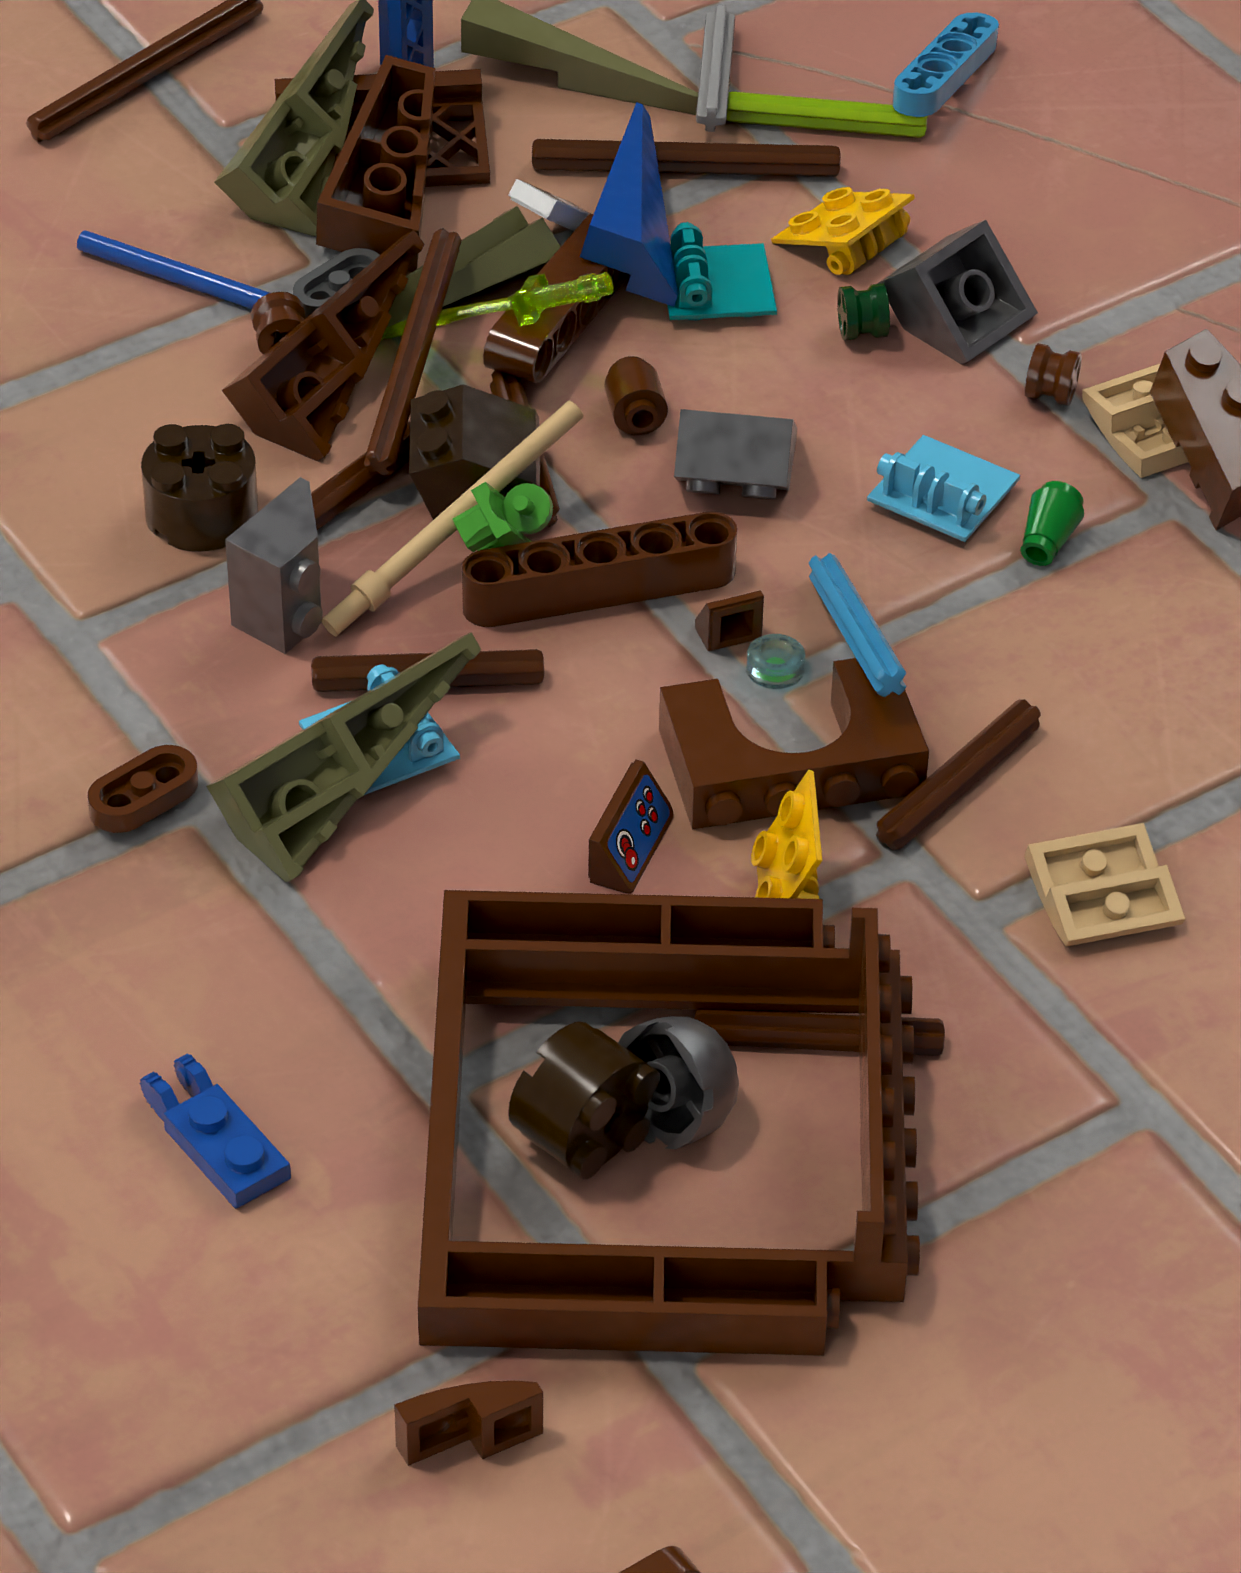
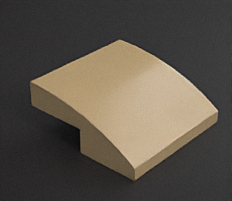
M1160 364L1082 390V399L1100 431L1117 454L1140 478L1189 462L1182 447L1175 446L1150 394Z
M1144 823L1028 844L1024 857L1048 917L1066 947L1182 925L1185 921V916L1167 865L1158 866Z

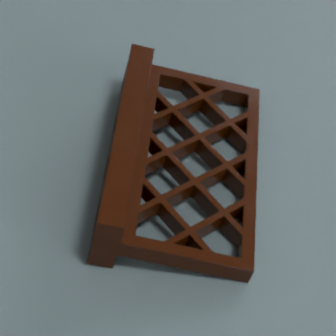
M481 69L435 71L431 133L438 134L449 143L437 153L429 149L426 187L490 184ZM377 74L354 75L353 82L357 84L348 126H353ZM293 78L274 79L275 101ZM473 120L460 133L444 123L446 121ZM461 149L475 158L478 166L457 167L447 160ZM338 153V154L336 155L335 163H336V161H337V159H338L340 153Z

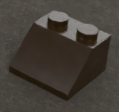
M464 384L445 390L432 391L424 396L411 399L409 474L433 520L539 427V416L535 409ZM540 457L499 493L506 497L511 489L523 483L535 484L540 487Z

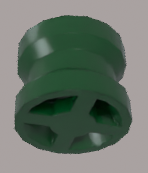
M883 283L871 284L867 290L857 291L852 286L839 287L837 312L842 339L855 340L863 333H871L876 338L888 337L890 310L885 285Z

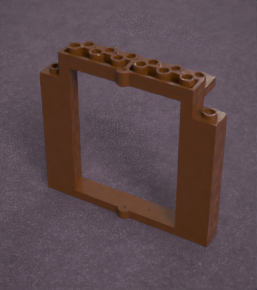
M444 890L418 1291L419 1345L824 1356L826 1329H839L840 1300L904 1302L906 1276H918L920 1264L919 1235H907V1221H917L918 1182L906 1181L905 1168L916 1167L917 1156L916 1128H904V1115L914 1116L915 1077L903 1076V1064H913L914 1027L902 1025L901 1014H911L913 986L912 976L900 975V950L891 949L890 934H878V908L852 907L849 948H835V925H823V899ZM466 1004L859 1014L862 1211H857L854 1251L452 1241Z

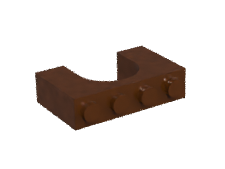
M856 658L833 661L831 706L842 735L834 742L817 750L785 753L761 747L742 735L732 720L718 679L660 687L659 732L692 830L778 816L779 807L784 795L788 791L796 789L808 770L814 771L818 810L907 796L927 779L929 749L906 690L900 695L892 691L886 697H882L874 690Z

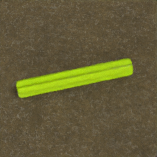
M734 91L729 92L727 121L916 138L925 136L928 116L912 117L901 114L891 104Z

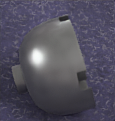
M670 1016L638 1024L623 1033L618 1043L660 1073L659 1084L653 1093L652 1099L649 1100V1108L645 1115V1118L650 1121V1129L644 1141L650 1144L655 1142L657 1137L665 1145H668L665 1149H678L696 1142L722 1126L736 1103L739 1079L736 1062L729 1046L715 1029L690 1017Z

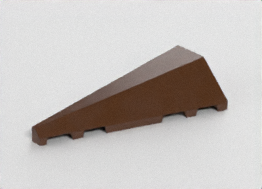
M415 230L398 239L222 389V392L256 436L315 461L325 457L330 452L332 446L329 444L332 434L337 424L343 421L347 415L349 407L346 404L355 384L364 378L392 317L389 314L390 308L396 295L404 290L409 280L406 274L414 256L420 253L425 245Z

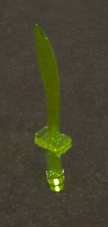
M607 272L598 275L590 273L579 276L577 280L553 285L548 284L545 274L529 276L524 282L523 287L508 298L441 310L437 327L474 316L507 310L514 311L519 326L534 324L540 318L542 311L547 308L581 301L589 303L600 300L602 296L612 294L613 282ZM407 320L387 327L381 340L402 336Z

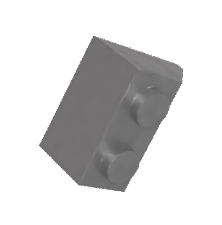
M987 220L948 235L878 282V284L883 283L885 285L889 304L903 329L960 364L970 361L1038 314Z
M680 409L674 477L679 481H687L686 491L719 494L720 484L743 486L742 496L775 499L776 489L789 491L797 426L793 419Z
M301 477L225 539L231 625L284 654L303 638L310 637L322 623L323 615L320 593L321 569L319 565L318 534L310 482Z

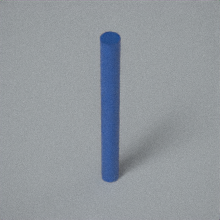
M83 230L77 240V249L79 251L252 309L258 299L270 293L87 230Z

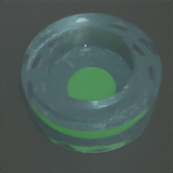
M768 634L755 639L747 649L746 671L750 679L756 684L769 689H784L798 683L804 675L805 650L796 639L783 634Z

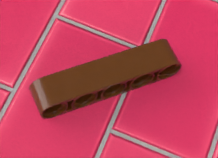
M589 214L494 324L484 347L483 362L486 368L534 383L541 382L630 275L580 258L594 214Z
M702 512L476 551L467 556L462 563L463 615L474 625L496 627L723 587L730 583L736 574L737 524L725 514Z

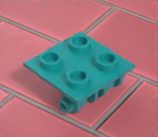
M683 222L677 225L671 234V250L678 297L674 307L667 305L670 320H701L725 317L750 318L763 315H777L764 243L703 246V235L698 227L690 222Z

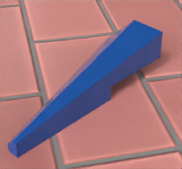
M636 102L589 225L580 258L630 274L626 291L674 307L678 297V288L651 118L644 105Z

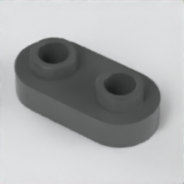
M364 248L345 250L298 279L293 287V295L297 296L303 303L306 318L380 256V254Z

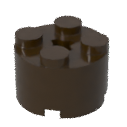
M168 424L159 427L154 432V441L146 448L141 461L145 518L148 528L154 535L157 530L167 536L168 544L181 550L201 552L226 547L225 539L259 512L255 454L250 444L245 440L244 431L234 424H221L218 426L192 425L185 427Z
M574 1022L558 1030L537 1050L536 1053L545 1060L538 1067L533 1077L523 1070L518 1078L509 1102V1121L522 1135L580 1178L589 1179L621 1149L625 1152H632L644 1141L650 1129V1121L645 1118V1115L649 1108V1100L652 1099L653 1093L659 1084L660 1073L597 1028H593L586 1022Z

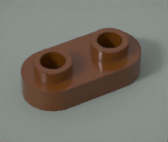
M161 745L147 750L98 778L90 786L87 795L91 821L95 826L107 832H129L187 800L195 793L198 787V770L195 756L189 750L180 746Z

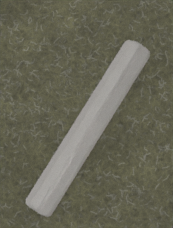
M717 5L716 11L708 12L705 17L696 122L704 124L705 131L715 132L716 126L724 125L727 120L735 15L727 13L726 6Z

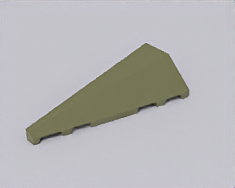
M356 0L348 6L214 181L250 219L316 236L317 202L332 172L336 155L341 152L344 146L357 84L353 82L356 64L364 57L366 45L361 43L366 21L373 16L374 8L366 0Z
M471 0L461 18V52L558 71V88L632 103L638 102L647 106L696 115L698 92L499 0Z
M516 206L497 216L492 222L475 233L462 239L443 306L548 262L559 250L560 245L543 217L528 224L519 207ZM423 266L406 276L409 280L404 290L396 295L389 311L392 317L385 331L406 323Z
M468 633L206 786L236 839L285 882L298 877L304 870L302 867L318 847L330 838L338 828L336 825L357 799L364 796L418 729L417 725L427 712L451 688L449 685L461 670L482 650L473 633Z

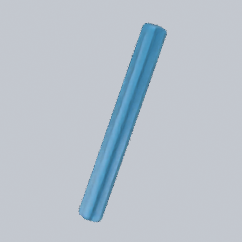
M828 553L822 559L815 555L808 563L812 569L809 578L874 690L882 697H886L892 691L900 695L907 687L903 681L906 671L841 563L831 553Z

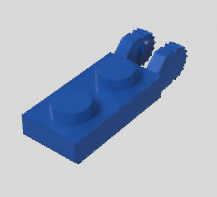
M187 1053L176 1059L173 1065L179 1082L192 1097L179 1104L171 1086L157 1072L153 1071L140 1079L141 1083L139 1084L141 1085L143 1096L164 1122L165 1131L234 1208L237 1209L291 1179L290 1163L218 1084L213 1086L206 1069L191 1054Z

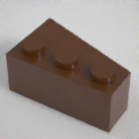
M1205 329L1165 351L1150 394L1175 446L1182 447L1192 469L1189 476L1195 488L1202 489L1212 510L1209 518L1217 531L1241 517V364Z

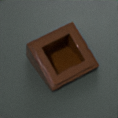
M759 590L706 603L695 619V629L707 651L762 638L764 607L762 591Z

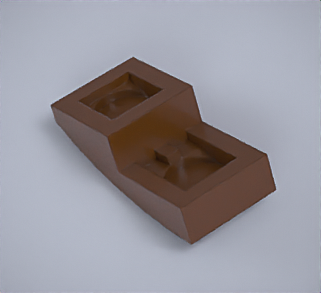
M488 1381L464 1384L436 1390L394 1404L396 1447L408 1466L468 1440L471 1441L483 1460L543 1434V1390L537 1382Z

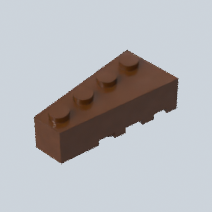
M385 55L317 202L316 245L339 252L354 248L373 250L381 255L398 239L415 230L419 237L421 236L436 68ZM419 253L414 256L408 271L413 272L417 269Z

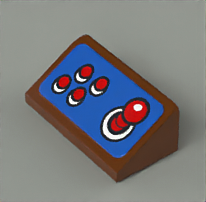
M635 759L634 763L630 764L589 838L588 878H590V883L623 893H632L635 890L673 819L672 806L644 761Z

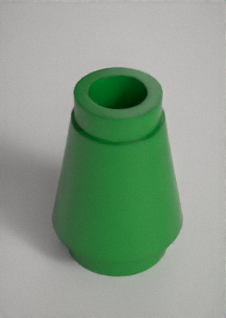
M1049 481L1032 494L1023 544L1020 549L1021 555L1028 562L1038 566L1051 564L1054 557L1083 520L1085 515L1083 508L1084 500L1081 493L1075 487L1061 481Z

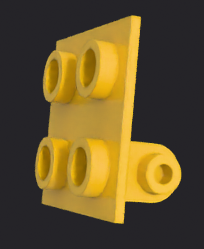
M850 187L834 189L822 197L823 202L817 207L792 217L788 221L789 226L771 238L772 244L826 246L829 254L827 266L830 271L836 275H849L867 262L866 260L872 259L877 253L883 251L887 246L907 233L910 216L903 207L913 201L915 196L914 194L891 193L889 189L885 188L870 192H853Z
M812 770L806 772L794 791H788L784 795L779 807L778 816L768 831H761L754 842L751 862L753 866L757 867L758 888L755 895L757 898L819 899L817 868L822 862L815 778L814 771Z

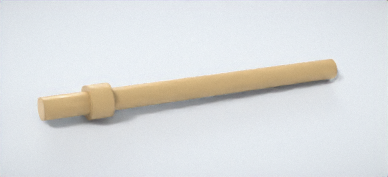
M567 401L375 572L367 570L351 585L352 592L322 618L321 622L328 632L337 637L367 609L375 611L391 597L390 589L457 530L453 518L478 504L471 492L472 489L487 482L500 492L583 418L580 408L572 401Z

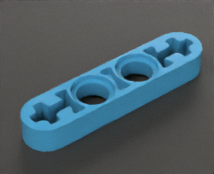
M977 12L964 13L955 17L896 77L893 91V108L901 114L912 117H925L937 112L996 50L999 29L998 21L990 15Z

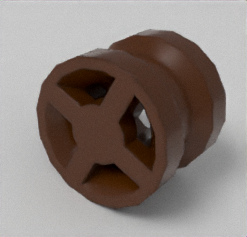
M273 292L261 297L253 305L251 319L253 328L256 331L259 351L264 355L306 319L303 303L297 296L289 292Z
M1037 343L1027 372L1025 396L1035 399L1042 395L1054 397L1058 404L1069 406L1076 391L1082 354L1071 350L1065 354L1055 353L1049 345Z

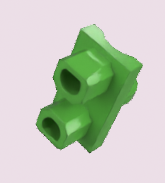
M484 482L471 490L478 504L453 518V522L466 547L472 552L531 542L523 534H534L545 528L552 518L553 504L547 492L535 484L523 483L517 485L504 497L491 485Z

